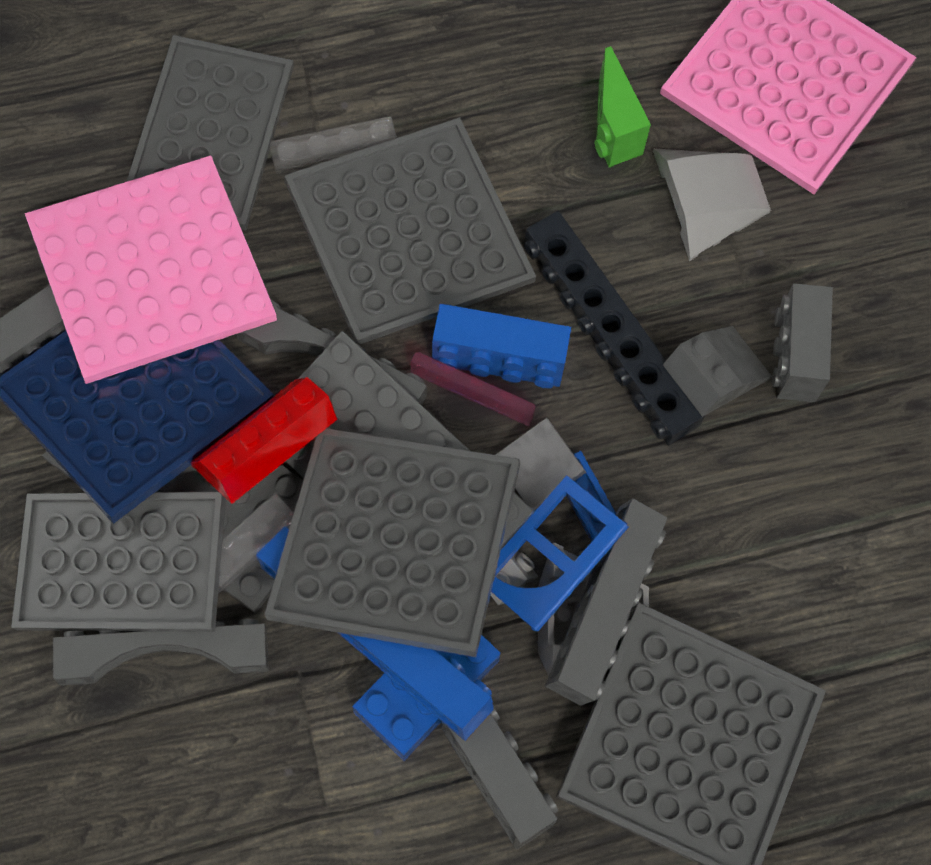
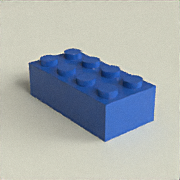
M440 304L432 340V364L446 371L462 369L468 370L471 374L480 377H486L490 374L501 376L502 379L508 382L517 383L524 380L534 382L536 386L541 388L560 387L571 327Z
M482 635L476 657L437 651L446 660L449 657L455 659L464 668V675L473 682L476 679L481 681L499 662L501 655ZM385 673L352 706L354 714L403 761L442 722Z

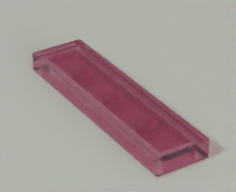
M416 352L411 360V373L528 427L530 426L535 414V404L420 352Z

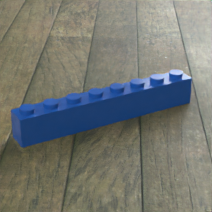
M286 526L256 554L261 568L274 580L289 532ZM338 633L464 741L494 710L491 690L478 679L474 682L464 675V668L455 659L449 657L446 660L437 652L438 650Z

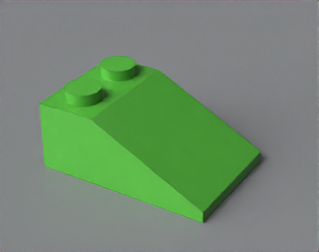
M610 46L605 48L599 78L595 148L599 157H604L608 166L611 167L643 155L651 124Z

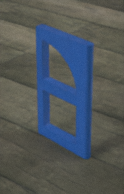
M566 475L501 549L495 576L526 541L561 569L564 574L556 581L538 588L515 587L494 577L491 592L529 624L533 631L538 632L629 526ZM566 495H569L605 525L575 562L536 530Z

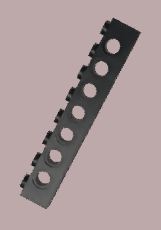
M559 210L527 228L524 242L525 251L531 259H537L542 267L541 272L545 280L549 284L556 286L560 292L559 298L564 307L568 310H573L577 316V323L581 331L585 335L589 334L596 343L595 349L600 358L604 361L608 360L611 364L617 382L622 387L626 386L632 394L631 399L636 409L640 413L644 412L651 421L650 427L655 436L660 440L663 438L669 446L699 428L705 416H701L663 366L666 362L665 358ZM557 249L563 252V255L554 256L549 251ZM576 274L581 280L571 281L567 278V275ZM593 299L599 303V306L591 307L584 301ZM611 324L618 331L610 333L605 331L602 326ZM630 350L636 357L626 358L621 354V351ZM643 375L649 376L654 380V384L646 385L640 381L639 377ZM661 401L668 402L673 407V410L664 411L659 408L657 403Z

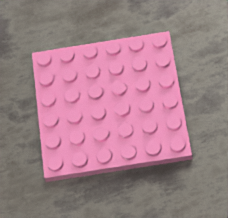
M732 0L662 86L660 94L815 195L913 65L916 57L827 0Z
M211 156L25 213L85 384L277 321L275 310Z

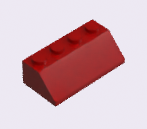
M308 377L296 379L191 461L192 467L233 504L338 420L327 393Z

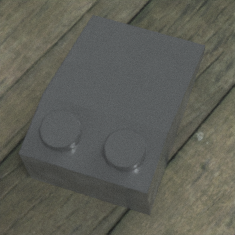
M733 326L702 332L681 343L663 364L702 417L772 377Z

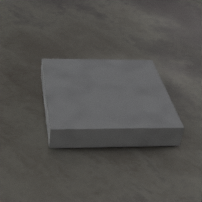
M548 418L542 420L496 454L520 460L515 489L524 502L533 510L543 503L566 475L575 481L586 473Z

